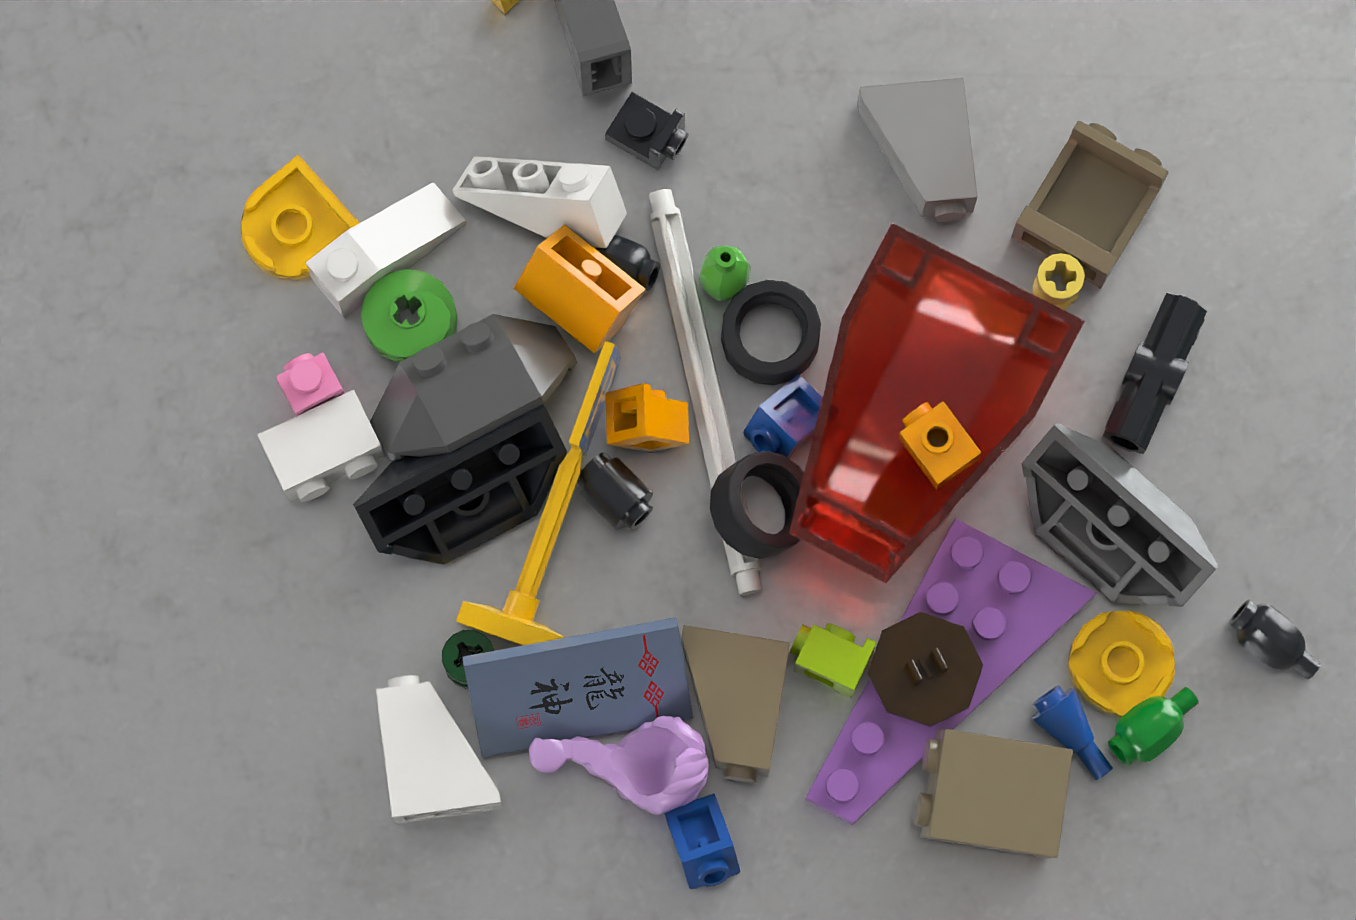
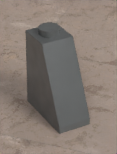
M554 0L582 96L631 84V47L615 1Z

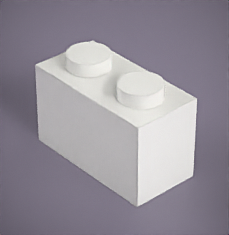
M351 390L257 434L289 502L297 498L301 502L313 500L330 489L329 483L346 475L349 479L362 477L376 469L378 466L376 461L385 457L355 390Z

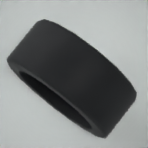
M764 280L747 285L732 297L723 314L721 343L727 361L739 375L754 383L778 385L792 380L810 367L818 352L821 321L816 305L803 290L788 282ZM766 303L781 304L790 309L799 319L802 329L801 342L796 351L788 358L777 362L761 361L751 356L743 347L740 338V326L746 314L756 306Z
M763 451L745 456L718 475L710 493V513L715 529L727 545L742 555L762 559L782 553L795 546L808 535L816 517V498L810 480L799 465L782 454ZM747 477L762 478L772 485L781 497L785 509V523L783 529L778 533L770 534L755 526L746 515L741 502V484Z

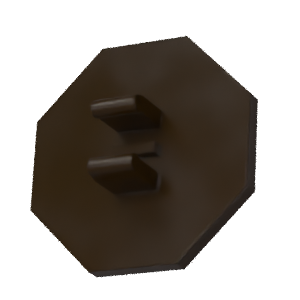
M919 612L882 630L867 675L887 713L932 727L969 709L983 663L964 626Z

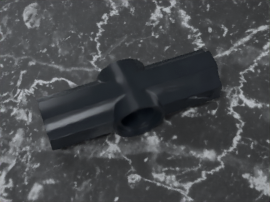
M1166 293L1145 341H1140L1121 383L1124 385L1118 402L1116 401L1105 426L1106 429L1103 437L1112 442L1113 445L1128 452L1145 453L1166 404L1170 406L1189 364L1186 361L1187 356L1205 321L1204 318L1207 310L1202 308L1198 302L1183 295Z

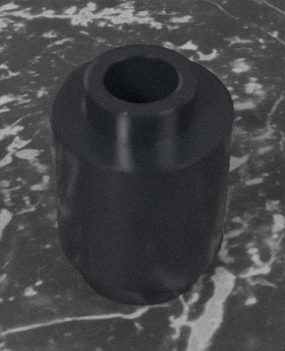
M601 452L581 470L577 482L582 488L580 495L615 530H619L624 526L633 530L652 512L653 507L649 504V501L653 496V492L618 457L612 459L606 452Z

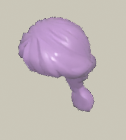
M663 715L654 721L644 722L635 731L626 735L619 744L603 745L598 740L576 736L571 740H542L535 738L529 746L530 763L537 771L543 773L554 772L561 768L566 761L573 760L580 765H584L592 776L602 778L614 787L619 797L633 802L639 809L646 810L653 815L667 813L694 801L705 786L709 772L707 749L700 733L684 723L680 717Z

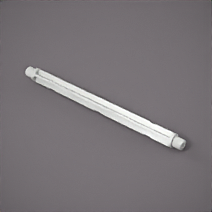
M662 189L649 195L653 211L650 214V220L712 489L718 475L736 463L737 458L680 209L675 207L672 191L670 189ZM741 484V502L746 515L750 519L743 485ZM723 540L732 577L736 578L739 595L748 596L763 591L758 572L762 570L760 559L740 554Z

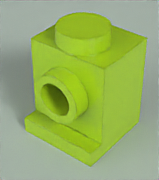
M827 623L823 629L814 624L812 628L802 624L789 653L798 657L795 662L794 672L852 698L877 642L867 638L863 647L853 643L856 638L854 634L837 625Z

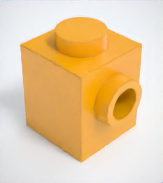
M944 401L934 408L928 402H925L902 420L906 428L899 433V440L936 490L977 462L981 457L982 452Z

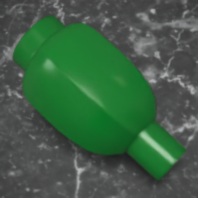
M1184 687L1170 699L1155 696L1134 706L1116 723L1115 736L1108 741L1112 753L1125 766H1130L1135 761L1148 762L1155 759L1181 735L1184 728L1183 716L1199 704L1196 695L1188 687Z

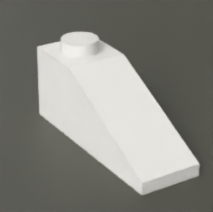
M432 182L350 228L308 260L306 265L313 282L342 317L346 318L363 304L364 297L374 282L390 272L410 268L464 226L466 220L436 184Z

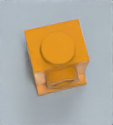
M646 383L605 393L607 445L652 453L689 444L688 402L666 398L665 391L651 389V384Z

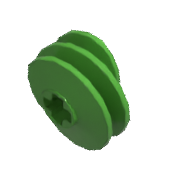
M405 269L390 272L377 280L364 297L361 311V320L369 343L381 356L396 363L457 333L458 319L452 295L440 280L423 271ZM409 309L413 315L417 311L419 321L410 325L406 319L402 323L400 313Z

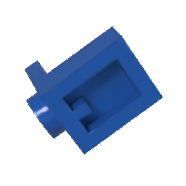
M798 374L757 408L743 434L752 443L757 452L769 451L782 454L790 459L795 449L831 419L836 409Z
M715 793L664 813L689 889H696L702 886H716L726 881L729 877L740 873L734 845Z

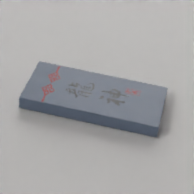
M676 617L463 656L464 670L482 757L529 749L530 744L535 738L542 740H571L576 736L589 738L637 729L644 722L654 721L663 715L680 717L681 720L693 718Z

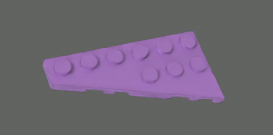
M955 518L900 621L923 612L964 626L983 663L969 709L932 727H928L887 713L869 679L805 800L850 825L855 824L923 759L927 739L935 740L937 730L945 728L953 730L1017 671L1028 658L1054 636L1065 623L1090 602L1097 592Z

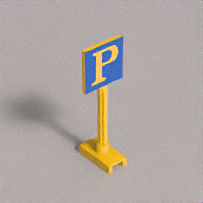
M608 341L604 342L569 439L571 449L557 471L515 591H509L503 610L493 606L463 601L456 622L521 646L565 638L547 626L533 621L540 600L536 599L581 474L582 455H587L605 405V393L610 391L621 360L615 344Z

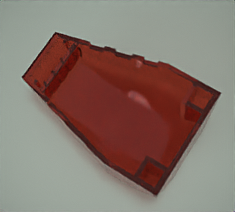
M892 223L841 319L789 534L866 575L887 584L1032 426L1085 321ZM944 401L982 453L977 462L936 490L899 440V433L906 428L902 422L903 418L917 407L928 402L934 408Z

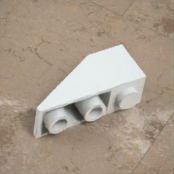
M474 156L452 190L455 197L546 238L565 224L592 247L607 248L627 214L611 167L604 165Z

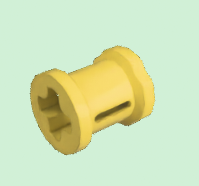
M1063 253L1053 254L1044 259L1038 268V273L1032 287L1033 297L1036 302L1041 304L1043 309L1055 313L1067 310L1077 300L1085 278L1083 267L1079 261L1071 255ZM1053 275L1061 276V283L1066 285L1064 291L1056 290L1055 282L1050 281Z

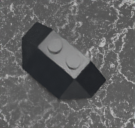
M541 405L451 453L424 457L404 456L403 459L390 463L356 500L353 506L378 553L389 555L393 553L411 559L446 564L538 515L553 484L559 464L562 463L567 454V450L546 407Z

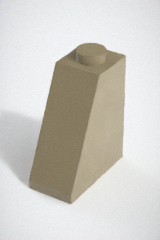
M683 625L681 645L715 768L726 770L725 778L734 781L756 783L758 775L768 777L790 642Z

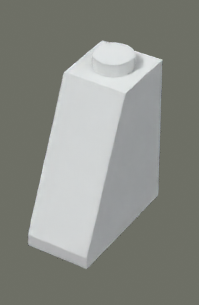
M401 676L387 680L388 687L376 689L391 814L396 824L503 809L502 798L497 787L430 681L420 683L419 676Z

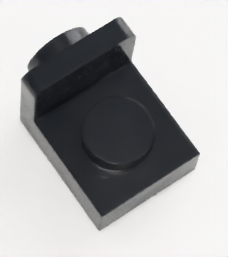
M631 92L606 131L605 140L659 170L665 159L668 157L674 160L686 143L689 133L684 131L685 113L675 109L670 114L638 94Z

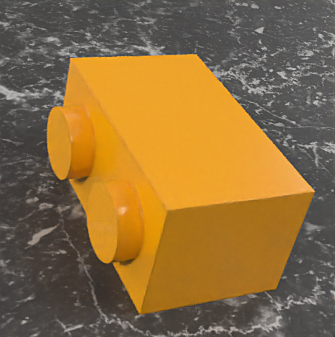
M565 224L537 246L513 288L531 302L535 308L546 314L593 353H596L604 345L605 341H609L621 331L645 291L643 286Z

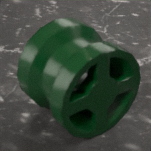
M475 630L459 631L453 634L443 647L442 663L447 676L455 685L464 689H468L463 656L495 651L491 641L483 633Z

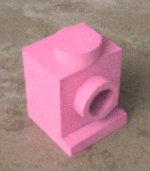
M323 352L314 357L311 353H307L292 359L283 367L285 372L276 376L277 382L295 416L345 394Z

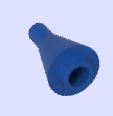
M1059 685L1055 686L1033 703L1038 711L1031 717V720L1065 748L1073 749V754H1077L1095 780L1102 778L1113 769L1093 741L1094 735L1074 687L1064 692Z

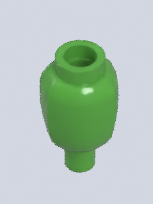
M726 245L712 247L701 264L699 282L703 289L718 301L731 300L734 295L747 286L751 266L737 247Z

